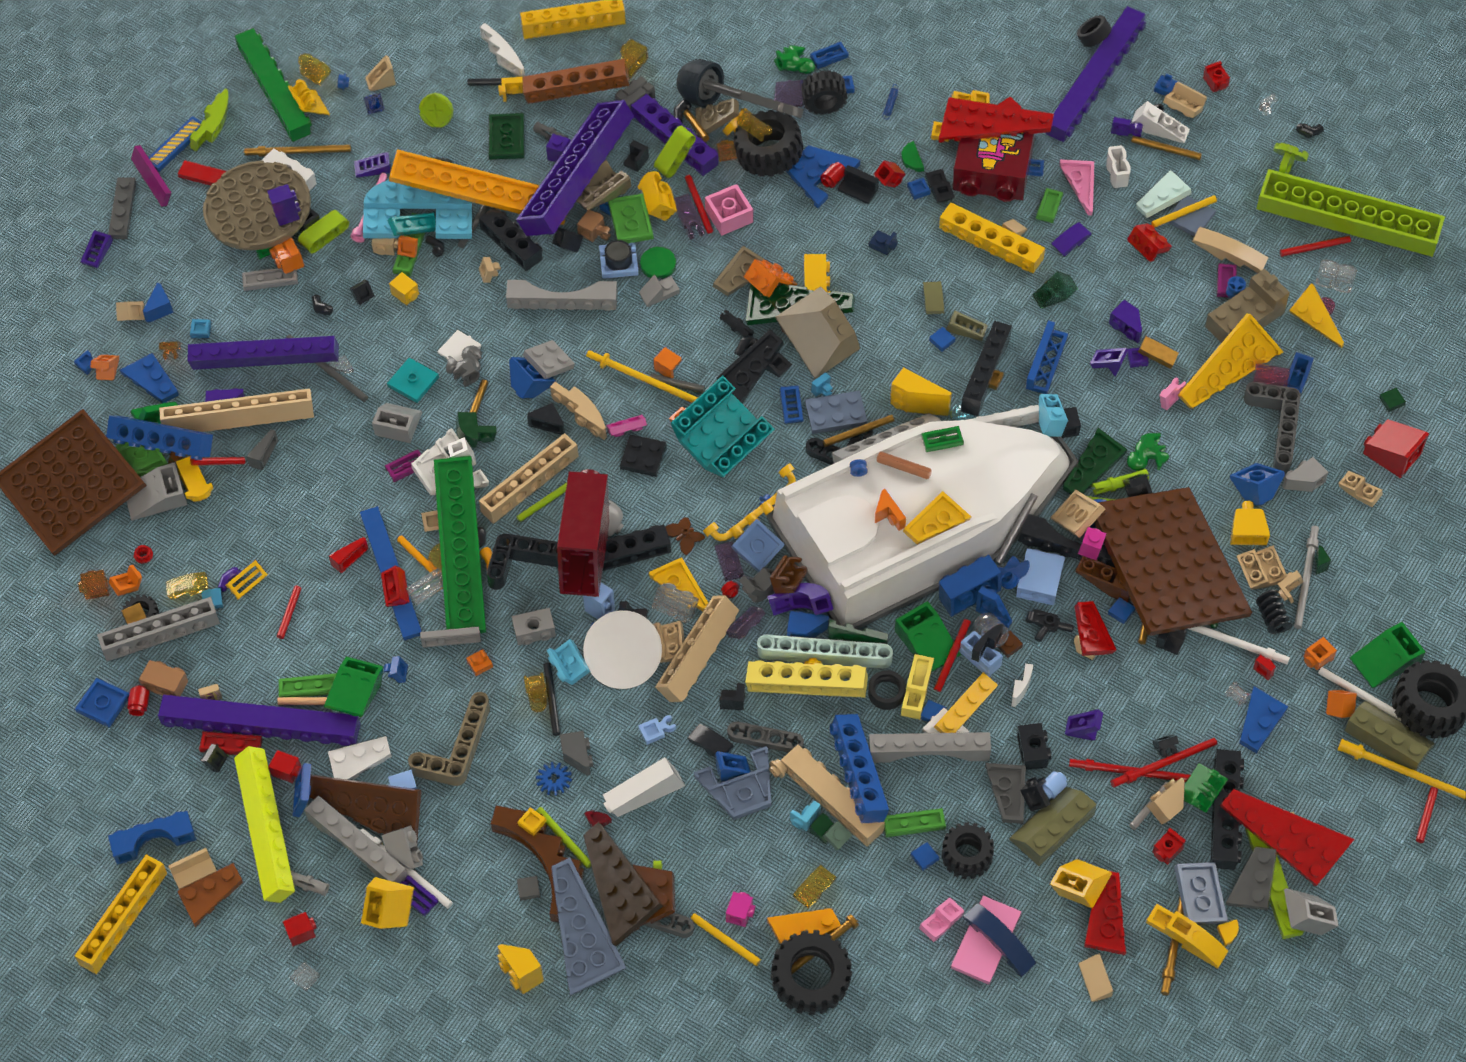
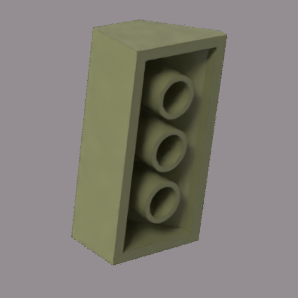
M1367 701L1358 706L1345 728V732L1390 760L1417 771L1435 745L1431 740L1420 736L1416 731L1415 733L1410 731L1409 727L1404 726L1400 721Z
M1065 787L1054 799L1049 801L1050 805L1048 807L1040 809L1009 840L1034 863L1040 866L1095 815L1097 804L1084 792Z

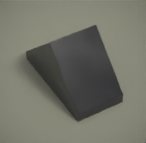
M553 403L528 413V426L559 435L565 433L564 422Z

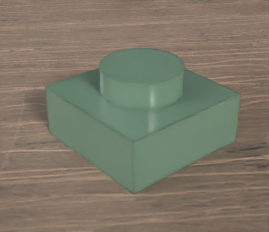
M839 821L835 822L823 835L836 851L852 836Z

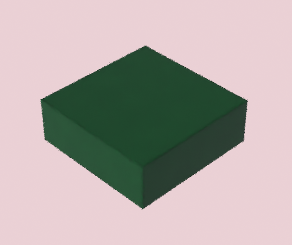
M1397 388L1381 393L1379 396L1388 412L1402 407L1406 403Z

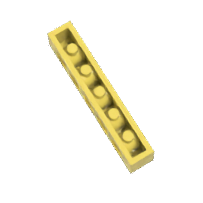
M757 660L755 662H748L745 683L748 692L865 698L868 674L866 667L860 665L842 666L840 664H803L801 662L792 664L781 661L772 663Z

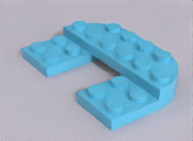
M389 179L371 188L364 198L363 238L398 239L399 236L393 235L387 220L390 217L400 216V209H436V239H472V202L390 182Z

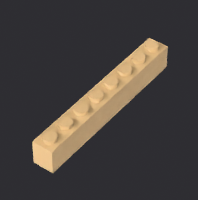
M310 389L159 408L161 424L199 432L314 417Z

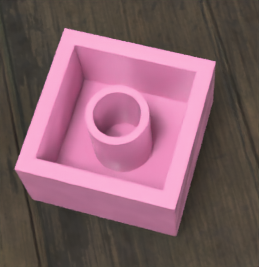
M737 184L705 197V211L721 236L753 223V208Z

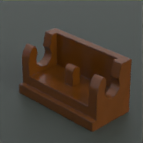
M787 555L782 557L770 576L775 594L795 593L808 572L806 566H797L795 562L800 563L802 558L788 557Z

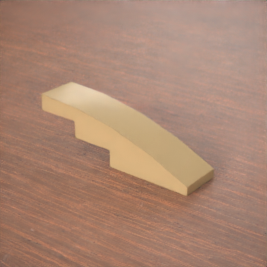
M1202 227L1198 228L1192 240L1193 243L1221 261L1226 258L1239 267L1246 265L1256 273L1264 269L1268 260L1267 256L1233 238Z

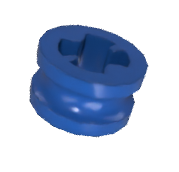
M856 459L850 462V474L852 476L861 477L868 473L865 460Z

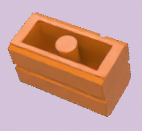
M292 237L269 249L277 268H282L285 274L292 272L294 269L298 270L304 267L301 253Z

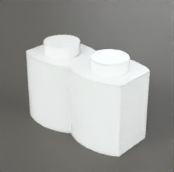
M1122 145L1109 147L1106 167L1111 174V184L1114 188L1127 187L1131 168L1126 160V151Z

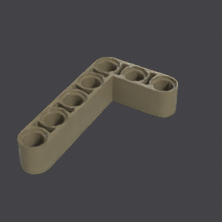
M476 692L472 695L450 759L421 752H415L409 756L408 763L414 776L453 786H460L466 781L490 711L489 699L486 693ZM472 720H479L476 723H471ZM467 737H472L471 740H464ZM462 754L466 755L463 758H459V756ZM416 763H422L420 766H414ZM437 767H440V768H441V769L438 770V771H434V770H433V769H435V768H437ZM454 772H461L459 775H452Z

